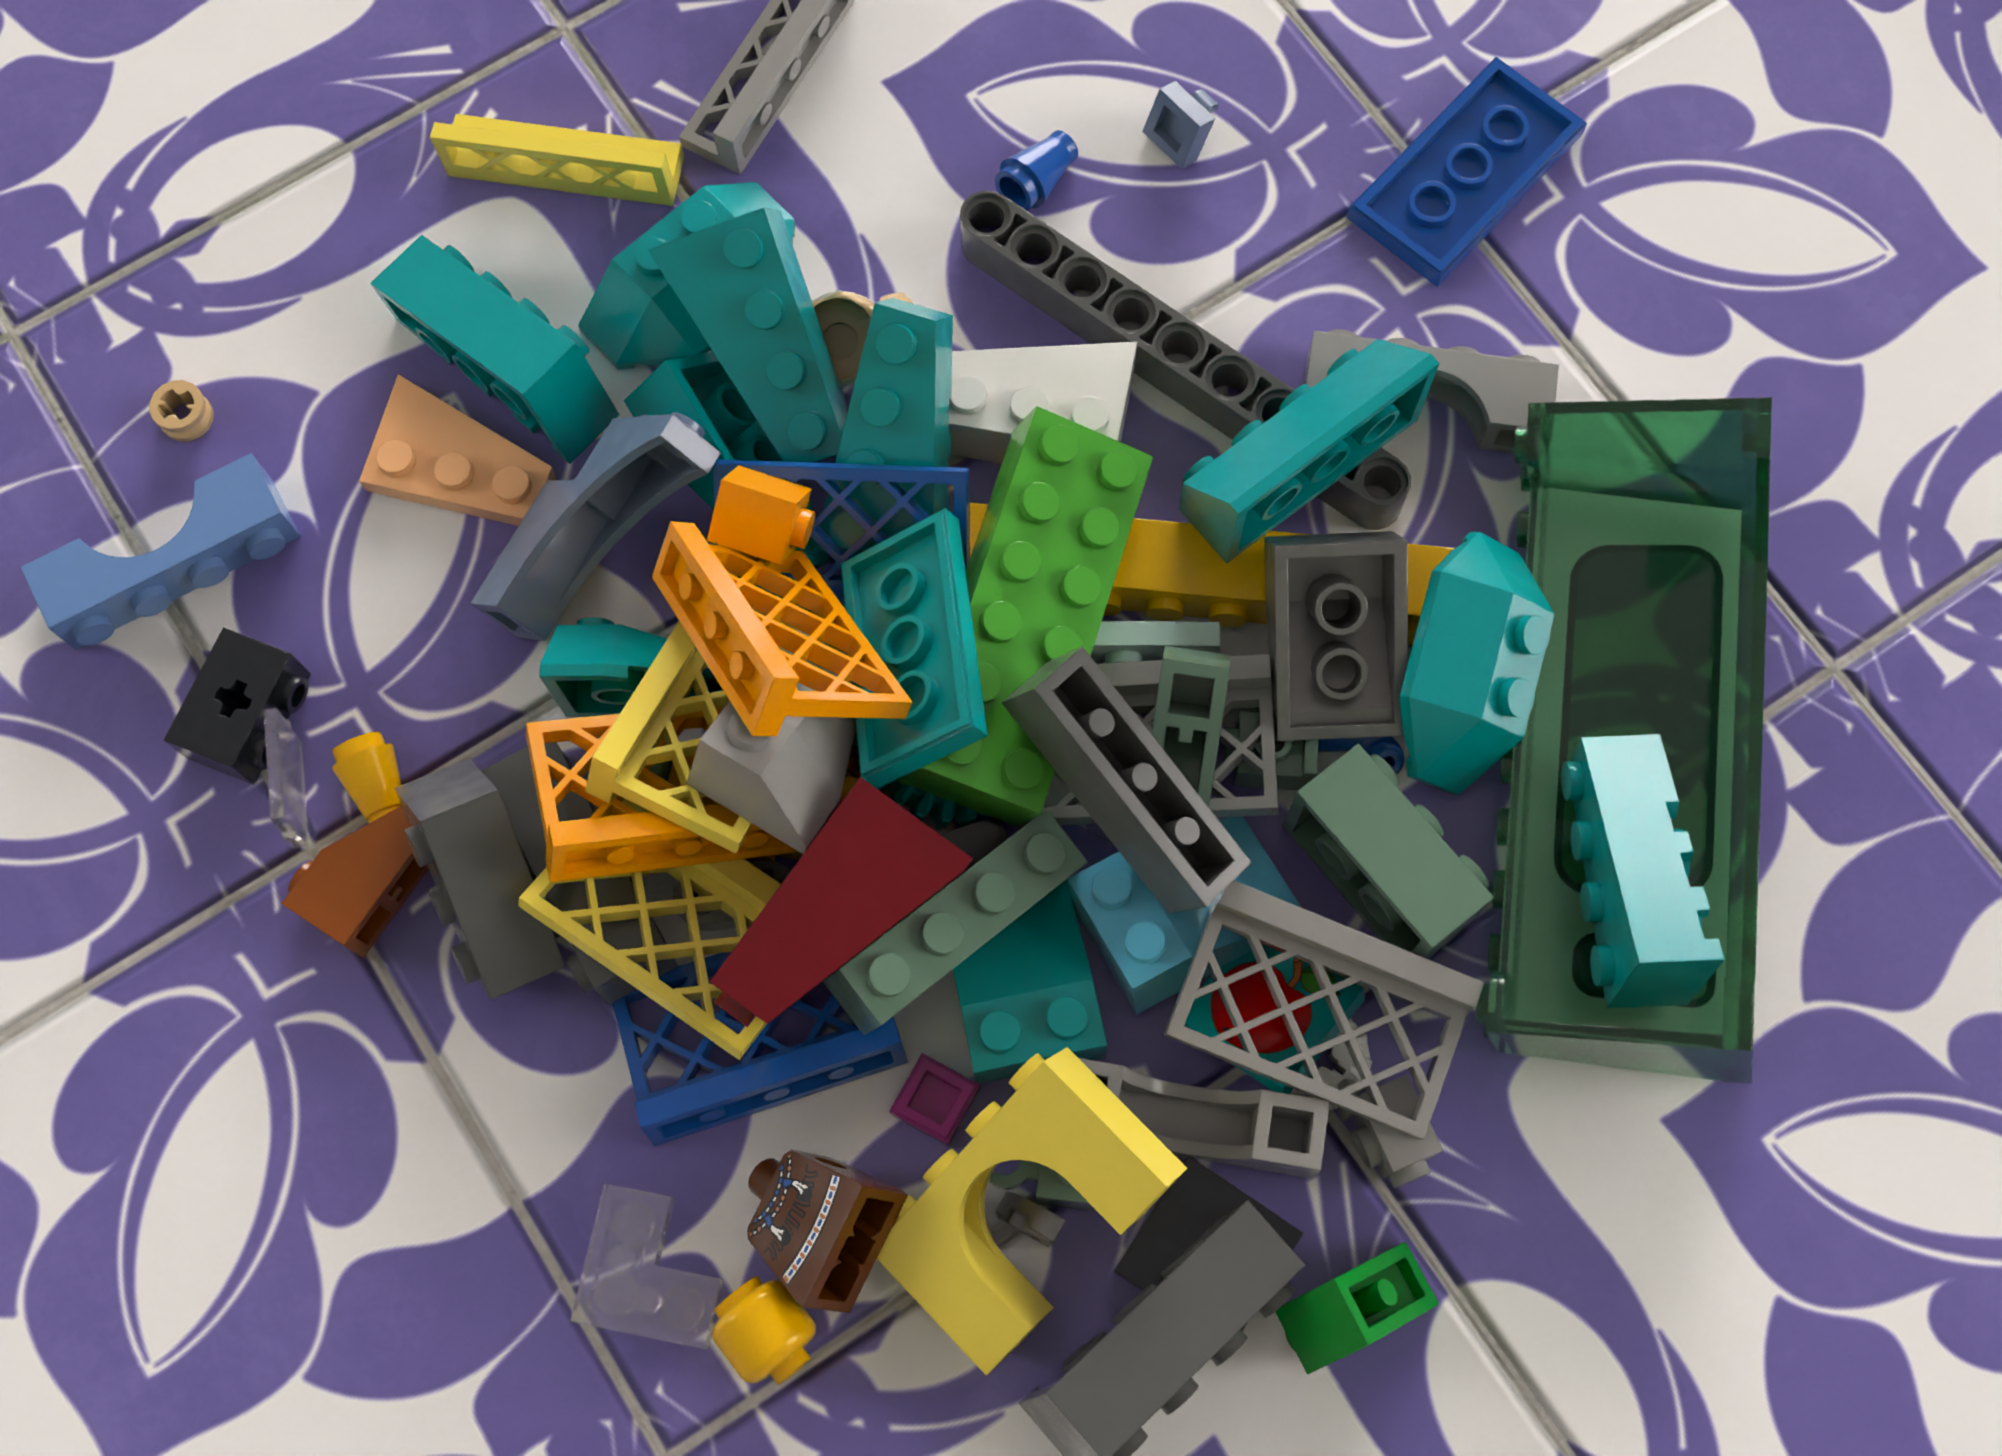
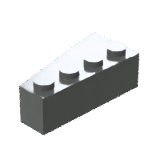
M1247 1200L1225 1213L1161 1273L1164 1279L1157 1286L1152 1283L1118 1311L1112 1320L1115 1326L1107 1334L1101 1331L1063 1362L1062 1370L1065 1374L1054 1385L1039 1389L1037 1386L1019 1402V1405L1062 1456H1131L1148 1438L1147 1433L1141 1427L1160 1408L1166 1415L1173 1413L1197 1390L1199 1385L1192 1378L1195 1373L1210 1359L1216 1366H1219L1231 1357L1248 1339V1336L1241 1328L1258 1311L1267 1318L1289 1300L1296 1291L1289 1281L1305 1264Z

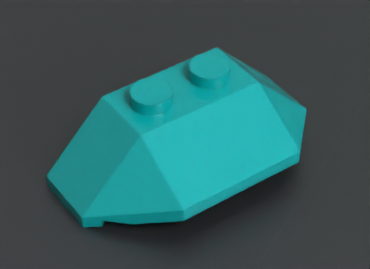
M757 182L706 185L701 187L611 260L578 324L579 330L618 370L634 368V365H661L665 360L711 351L710 346L648 249L763 207L781 211L793 245L796 227L795 219Z
M1469 532L1462 539L1463 543L1453 549L1432 570L1399 696L1403 737L1410 755L1406 760L1407 776L1454 795L1462 793L1524 738L1555 615L1520 553L1481 532Z

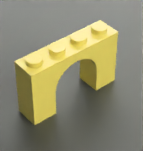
M1068 1047L1046 1060L1039 1053L1035 1054L1013 1075L1008 1083L1016 1092L1002 1107L993 1101L974 1118L965 1129L972 1137V1140L959 1155L951 1148L927 1170L923 1179L930 1187L917 1201L911 1194L908 1195L877 1257L878 1261L986 1376L1010 1355L1054 1309L1044 1296L1006 1258L991 1236L985 1216V1192L995 1167L1001 1162L1011 1160L1031 1161L1047 1166L1064 1177L1120 1235L1142 1217L1188 1169Z

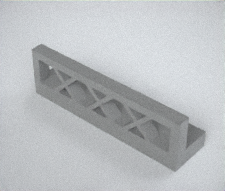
M770 0L680 134L679 140L682 147L741 175L855 1L801 0L792 13L790 7L792 0ZM778 35L766 54L763 55L761 46L766 38ZM749 78L736 99H734L732 89L738 80ZM726 98H727V99H728V103L723 104L724 101H725ZM720 121L713 132L715 142L702 137L710 123Z

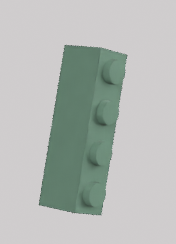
M1046 809L823 982L862 1034L866 1035L887 1022L1088 863V861L1048 809Z

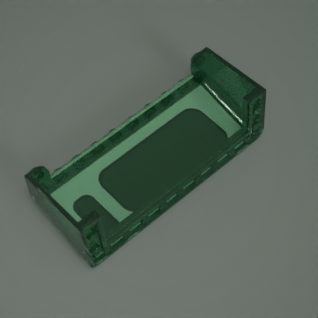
M1772 397L1528 403L1527 427H1516L1514 444L1516 465H1521L1520 480L1522 492H1530L1529 511H1518L1517 546L1518 548H1526V565L1555 615L1524 738L1501 757V783L1511 785L1510 808L1499 807L1497 814V845L1507 846L1505 870L1494 871L1492 895L1494 898L1492 903L1493 909H1503L1501 934H1490L1488 970L1489 973H1492L1490 984H1484L1476 1006L1477 1024L1483 1025L1484 1037L1491 1039L1498 1053L1722 1082L1752 1084ZM1660 734L1679 799L1677 816L1671 821L1673 829L1681 828L1684 831H1688L1694 851L1688 882L1690 887L1704 886L1710 906L1708 917H1702L1703 935L1705 939L1719 938L1725 960L1688 1005L1606 1008L1603 986H1596L1591 975L1590 955L1592 947L1596 945L1593 922L1586 923L1581 912L1580 892L1582 884L1586 882L1583 861H1576L1572 854L1571 826L1576 821L1573 800H1565L1563 796L1561 770L1563 763L1570 760L1581 737Z

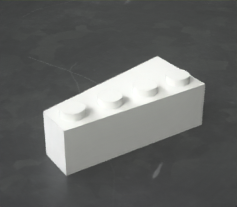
M1137 342L952 351V398L949 399L951 455L1002 464L1013 430L1036 406L1121 442L1134 377Z

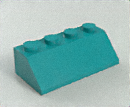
M1381 339L1375 340L1360 352L1354 348L1348 350L1330 366L1327 371V377L1312 388L1308 384H1303L1296 388L1281 403L1280 411L1265 423H1262L1260 420H1254L1246 425L1234 437L1230 449L1215 460L1211 456H1206L1196 462L1182 479L1183 484L1178 509L1226 564L1415 423L1419 418L1440 363L1430 353Z

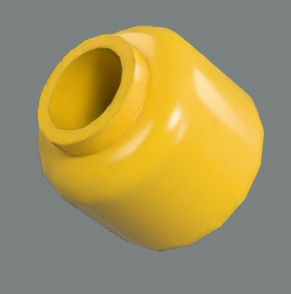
M755 1276L735 1290L715 1308L714 1312L719 1320L712 1330V1338L745 1382L758 1383L771 1376L779 1386L812 1359L804 1347L813 1339L816 1333V1324L806 1309L796 1302L780 1280L774 1279L763 1283L759 1276Z

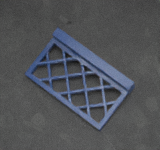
M720 459L716 460L713 465L714 507L721 479L738 465L781 479H789L788 481L796 483L799 479L816 480L831 495L834 500L815 518L810 536L836 561L821 577L844 608L842 575L833 574L841 567V563L849 560L871 537L878 544L890 538L881 527L902 507L917 522L929 517L912 499L925 484H954V510L951 513L959 519L965 570L967 569L970 560V468ZM834 480L852 482L842 490ZM862 481L879 482L897 500L876 523L848 496ZM897 483L916 484L905 492ZM838 505L866 531L846 552L818 526ZM781 573L795 580L791 573ZM754 584L755 586H757V587H759V588H761V589H763V590H765V591H767V592H769V593H771V594H773V595H776V594H774V593H772V592H770V591H768V590H766V589H764V588H762V587H760V586Z
M731 952L718 953L704 958L708 977L716 974ZM694 961L678 966L659 977L662 982L672 989L680 986H698ZM638 989L612 1003L637 1099L634 1105L639 1125L654 1147L908 1063L894 1016L880 1027L863 1035L856 1025L852 1026L833 1017L840 1006V1003L833 994L830 996L823 1011L800 1000L789 1007V1009L816 1021L805 1042L788 1047L770 1038L782 1018L783 1012L764 1027L751 1044L741 1063L726 1068L707 1060L715 1043L705 1036L695 1053L667 1040L679 1019L669 1011L655 1033L634 1024L629 1003L648 997ZM691 1001V1002H693L695 1005H697L698 1007H700V1008L702 1009L701 1004H699V1003H697V1002H695V1001ZM722 1008L719 1012L714 1011L715 1018L737 1034L745 1027V1025L730 1019L731 1015ZM827 1027L836 1031L823 1036ZM638 1038L649 1043L643 1054L641 1053ZM764 1048L772 1051V1053L760 1056ZM661 1049L689 1062L677 1084L651 1092L647 1072ZM700 1069L709 1072L708 1074L696 1077Z

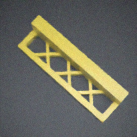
M455 114L453 124L434 122L430 134V139L447 175L451 177L673 206L684 161L681 143Z

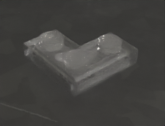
M604 1183L570 1322L709 1350L712 1330L717 1316L714 1310L720 1303L725 1280L659 1266L674 1198Z

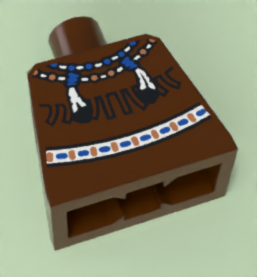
M791 1149L783 1155L780 1162L774 1158L761 1161L754 1168L748 1180L750 1191L761 1200L747 1228L748 1240L796 1302L802 1307L850 1313L908 1194L899 1188L826 1156Z

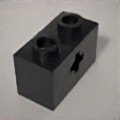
M223 627L163 741L191 761L254 785L261 771L267 769L275 760L280 747L279 736L290 714L296 713L303 705L308 694V679L311 673L291 653Z

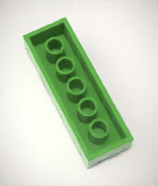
M1038 406L1013 430L966 569L988 736L896 779L897 781L1013 826H1018L1042 813L1055 770L1003 706L1002 702L1048 661L1081 646L1091 657L1153 456Z

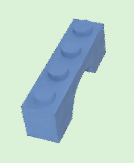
M252 453L194 481V500L187 521L181 530L160 548L134 557H114L92 549L78 538L21 566V570L48 629L76 650L82 646L95 645L105 641L114 633L115 629L139 617H148L161 613L171 605L173 600L197 588H207L222 582L229 572L255 559H266L278 554L287 543L301 536L272 478Z

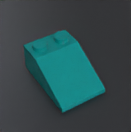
M1066 879L953 969L974 1078L978 1084L1011 1078L1035 1054L1039 1053L1046 1060L1066 1047L1078 1058L1088 1060L1105 1058L1107 1050L1106 1036L1088 958Z

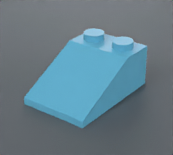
M1244 817L1220 819L1221 824L1252 862L1235 881L1301 907ZM1120 852L1067 879L1076 914L1135 1014L1137 1015L1178 993L1182 988L1209 917L1208 909L1210 905L1204 908L1168 913ZM1221 928L1213 949L1219 967L1251 951L1246 937ZM1206 967L1203 978L1211 975L1208 967Z

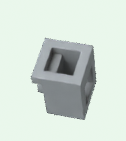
M1407 1074L1378 1086L1388 1110L1409 1119L1412 1118L1418 1096ZM1367 1092L1355 1096L1372 1103ZM1342 1108L1336 1110L1342 1122L1353 1117L1355 1118L1359 1128L1352 1131V1136L1363 1162L1369 1169L1377 1166L1382 1178L1389 1177L1394 1189L1431 1173L1426 1160L1433 1158L1443 1151L1431 1123L1424 1140H1417Z

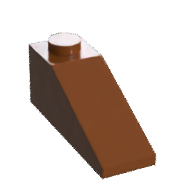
M402 805L325 847L313 861L303 864L293 875L288 886L289 894L281 903L363 959L429 870L427 865L419 867L410 849L404 829L411 826Z

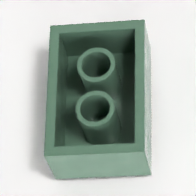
M1358 743L1297 791L1282 827L1379 940L1429 959L1464 931L1492 901L1494 896L1486 889L1489 886V882L1481 868L1465 855L1458 857L1441 838L1444 832L1436 817L1423 805L1417 804L1413 806L1397 788L1399 780L1391 766L1377 754L1369 756Z

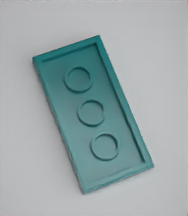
M944 508L841 563L845 610L913 702L906 719L855 718L861 778L876 789L988 736L959 519ZM852 682L853 685H855V686H857V687H859V688H861V689H863V690H865V691H867V692H869V693H875V692H873V691H870V690H868V689H866V688H864V687H862V686H860V685H858V684Z

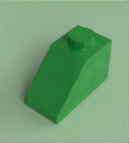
M1405 1241L1283 1304L1275 1313L1285 1330L1289 1345L1296 1352L1308 1375L1369 1346L1439 1305Z

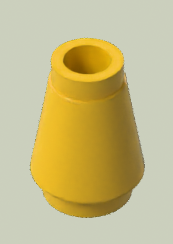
M381 732L359 735L339 744L332 750L336 761L332 766L333 772L369 823L401 806L394 789L401 786L393 744L385 743Z

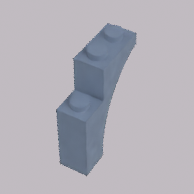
M673 412L666 415L613 418L574 480L546 481L470 604L518 638L546 641L574 595L612 547L661 501L693 480L708 474L721 452L702 438L705 432L699 424L680 413Z

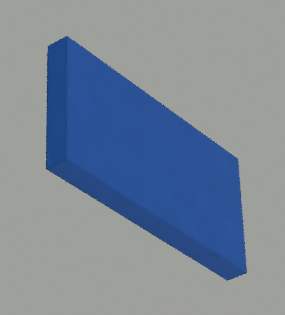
M1495 57L1349 207L1346 218L1438 287L1583 135L1588 123L1498 57Z

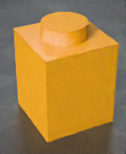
M738 465L721 479L707 541L781 565L797 547L804 549L809 541L816 515L814 511L807 509L812 488Z

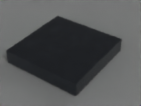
M1188 1156L1183 1163L1188 1169L1162 1195L1114 1272L1141 1291L1152 1283L1157 1286L1164 1279L1161 1273L1225 1213L1247 1200L1292 1250L1300 1240L1303 1232L1194 1158Z

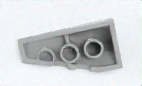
M795 629L796 631H798V632H800V633H802V634H804V635L810 637V635H808V634H806V633H804V632H802V631H800V630H798V629ZM822 642L823 644H825V645H827V646H829V647H831V648H833V649H835V650H837V651H839V652H841V653H843V654L849 656V654H847V653H845V652H843V651H841V650H839V649H837V648H835V647H833V646H831V645H829V644H827V643H825V642ZM779 647L780 650L788 654L794 655V653ZM808 660L805 661V662H807V663H809V664H811V665H813V666H815V667H817V668H820V669H822V670H824V671H826V672H828V673H830V674H832V675H834V676H836V677L838 676L837 674H835V673H833V672H831V671H829V670H827V669H825V668H823V667H821V666H819V665H817V664H815V663H812V662H810V661H808ZM800 683L796 686L798 691H815ZM729 701L699 740L686 784L804 854L839 804L856 732V719L785 716L778 736H752Z

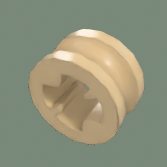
M184 380L170 381L160 386L154 392L149 404V412L153 421L160 426L161 430L168 437L179 442L193 441L202 437L209 430L213 422L214 411L211 403L193 383ZM184 403L191 413L180 420L173 409L177 405Z

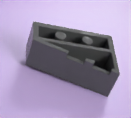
M468 758L394 788L411 826L404 829L410 849L419 867L428 866L436 885L428 889L434 909L443 926L453 924L461 943L452 947L451 951L465 983L469 984L477 980L489 999L492 1000L564 968L565 964L552 930L518 906L519 897L531 885L533 880L499 790Z

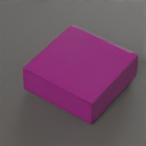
M921 1053L889 1112L892 1116L949 1146L979 1092L980 1084Z

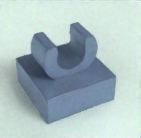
M1173 81L1159 89L1142 132L1182 169L1197 161L1216 119L1211 113L1218 109L1219 104L1204 90H1197L1190 95L1179 83Z

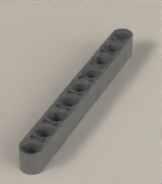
M980 191L969 196L961 206L962 250L965 257L973 265L1090 344L1137 342L1134 374L1233 440L1252 421L1260 420L1264 423V421L1280 411L1281 403L1295 390L1004 195L995 191ZM985 226L994 227L997 229L996 231L990 233H982L980 231H977L979 228ZM1029 258L1045 260L1044 263L1038 265H1030L1023 261ZM1085 289L1092 292L1093 295L1077 297L1072 295L1071 292ZM1125 321H1133L1142 327L1136 330H1126L1118 324ZM1178 353L1188 356L1191 360L1185 363H1175L1166 356ZM1230 386L1237 389L1241 394L1234 397L1219 394L1215 388ZM1380 448L1316 497L1357 525L1370 530H1380L1389 527L1397 520L1411 487V475L1407 466L1397 457ZM1369 486L1382 487L1390 493L1392 498L1377 499L1372 497L1365 488Z

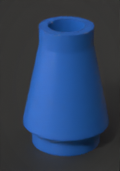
M1056 130L1044 140L1003 160L1000 165V172L995 176V186L998 193L1004 195L1026 211L1030 208L1041 207L1068 166L1078 157V148L1074 140L1067 133Z

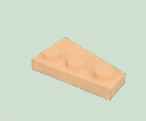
M398 374L359 482L368 492L519 526L546 481L556 480L557 476L549 464Z

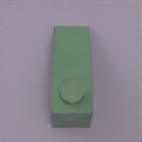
M1165 645L1152 736L1209 807L1230 673V655Z

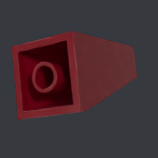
M860 777L711 979L710 983L722 991L714 1003L747 1027L755 1016L767 1024L955 880L967 868L973 858Z

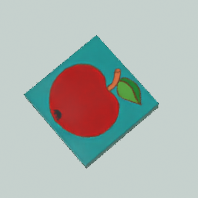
M1262 944L1268 959L1282 953ZM1251 950L1220 967L1224 978L1256 965L1257 961ZM1292 957L1272 966L1288 1004L1321 990L1307 962ZM1261 971L1228 985L1244 1023L1278 1009ZM1326 971L1332 985L1346 979ZM1212 976L1202 987L1214 983ZM1356 983L1335 992L1348 1021L1365 1001L1364 988ZM1218 990L1194 999L1184 1025L1209 1037H1214L1234 1028ZM1324 997L1292 1010L1308 1049L1335 1038L1340 1032ZM1281 1016L1248 1030L1260 1058L1277 1063L1298 1054ZM1238 1035L1221 1041L1244 1051ZM1320 1052L1312 1056L1314 1062H1316V1060L1320 1057V1055L1323 1052ZM1301 1061L1286 1067L1299 1074H1306ZM1236 1066L1274 1092L1290 1094L1293 1088Z

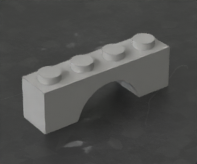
M1342 329L1328 332L1314 331L1306 359L1303 384H1308L1312 388L1327 377L1328 369L1342 354L1353 348L1360 352L1377 339L1359 337L1351 331ZM1407 338L1387 340L1391 343L1430 353L1436 358L1440 364L1426 398L1437 400L1454 409L1469 425L1478 449L1534 457L1540 456L1553 431L1559 364L1540 362L1539 359L1529 355L1501 357L1480 354L1477 350L1465 346L1443 349L1422 346Z
M1079 1058L1175 1156H1190L1198 1160L1307 1179L1313 1178L1321 1171L1330 1101L1262 1089L1230 1091L1183 1085L1149 1077L1123 1065Z

